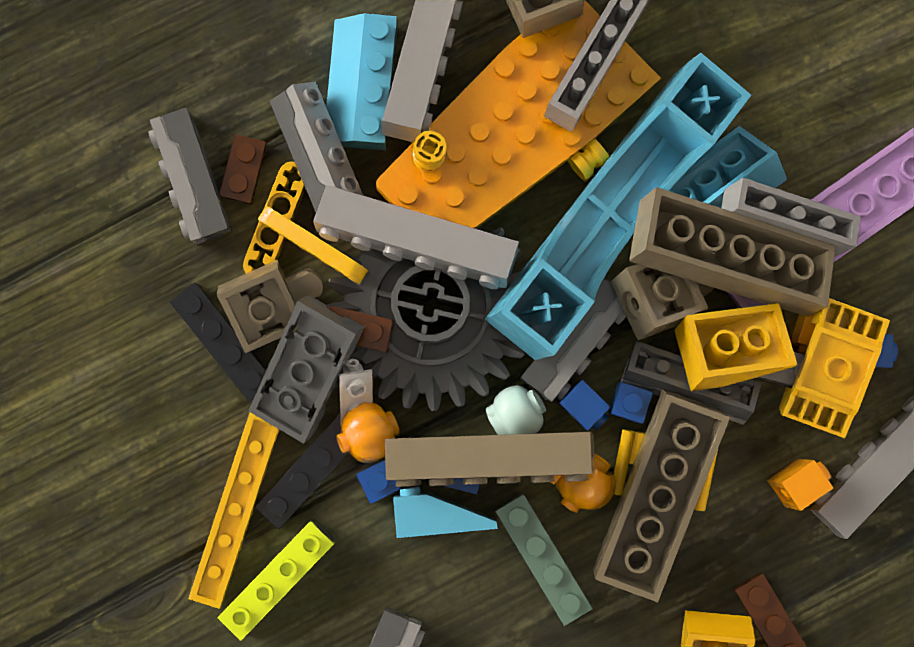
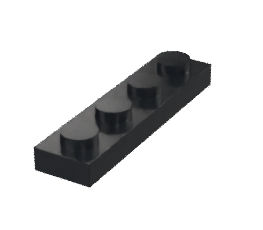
M195 282L170 303L249 403H252L267 370L251 351L244 352L232 326Z
M340 414L255 507L278 529H281L349 453L341 451L336 435L341 433Z

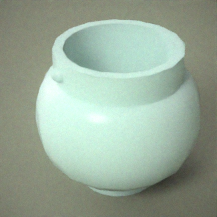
M519 385L511 386L501 391L495 397L494 403L486 408L489 421L498 435L536 434L543 426L542 413L546 412V407L538 393L534 389L528 391Z

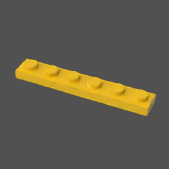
M249 413L188 598L218 609L222 607L279 433L278 428L252 413Z

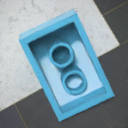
M420 486L401 488L400 494H396L393 497L397 538L498 529L497 521L494 517L428 491L421 492Z

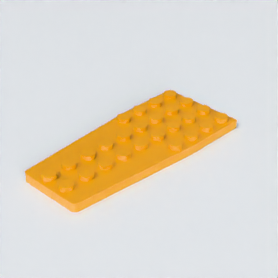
M584 0L583 14L581 16L525 38L520 34L431 123L430 131H435L442 135L447 147L444 163L438 170L424 172L415 166L412 156L413 142L377 179V191L390 204L477 229L567 162L574 154L580 152L594 138L596 139L657 85L661 77L625 42L573 132L544 117L548 103L600 18V15Z

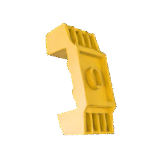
M829 298L828 307L814 313L811 323L816 324L793 387H786L779 406L781 414L845 438L852 420L860 408L880 356L890 320Z

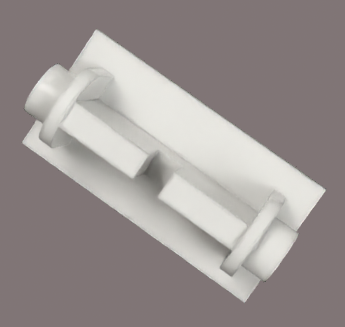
M356 359L347 360L343 366V374H339L341 425L345 414L349 410L356 408L360 403H373L372 369L363 370L362 365Z

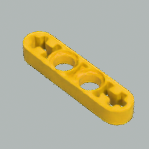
M293 161L285 163L280 168L265 207L268 206L273 209V204L277 199L286 198L290 201L291 207L289 212L283 216L292 222L304 194L305 185L302 178L300 182H293L290 190L296 193L295 197H292L287 192L279 191V188L282 186L284 189H287L289 180L285 177L286 173H293L294 169L298 170ZM260 221L244 258L243 268L246 274L254 271V268L250 266L251 262H258L261 256L260 251H255L257 245L266 251H274L271 257L265 253L263 263L267 265L278 260L286 240L285 237L279 234V239L276 243L272 245L263 243L261 238L262 232L269 227Z
M266 206L258 217V220L355 283L360 285L368 273V270L272 208Z

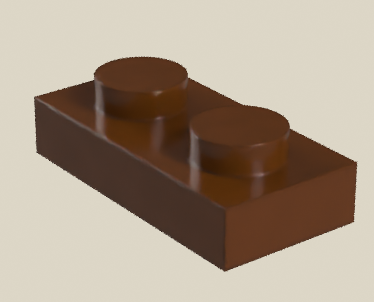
M235 134L219 194L221 198L252 205L267 148L265 141Z
M329 305V310L341 317L346 316L365 327L357 346L388 352L394 320Z

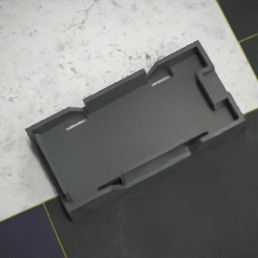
M310 295L303 297L297 302L249 408L250 413L303 444L314 435L326 410L325 404L339 379V374L342 373L343 366L351 357L365 328L346 316L341 317L327 309V305ZM299 325L298 330L291 334L292 331L296 328V326ZM339 351H340V352L343 353V354H342V356H341L339 362H337V361H336V358H337V356H338V354H339ZM313 407L317 408L314 416H311L310 413Z

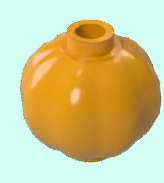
M364 402L345 414L342 420L341 433L336 435V438L343 453L349 452L357 461L371 464L385 459V439H395V436L399 435V428L391 411L385 412L378 404Z
M595 453V473L588 474V480L566 482L565 475H561L556 482V487L563 497L561 503L575 513L579 509H599L606 505L614 495L615 477L608 470L611 464Z

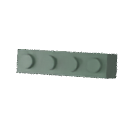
M520 493L495 508V512L563 625L569 624L592 610L591 605L524 494Z

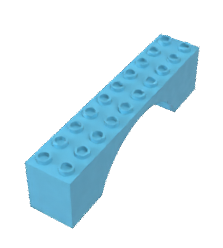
M699 53L676 71L484 320L534 360L555 355L595 302L596 293L606 273L634 234L640 200L656 187L669 191L686 171L716 143L750 98L751 94L702 53Z

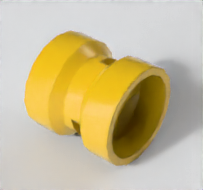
M424 131L415 138L412 154L413 162L421 171L434 172L443 165L447 149L443 136L435 131Z
M594 138L581 152L574 154L567 162L574 172L586 182L594 175V169L601 168L605 164L609 155Z

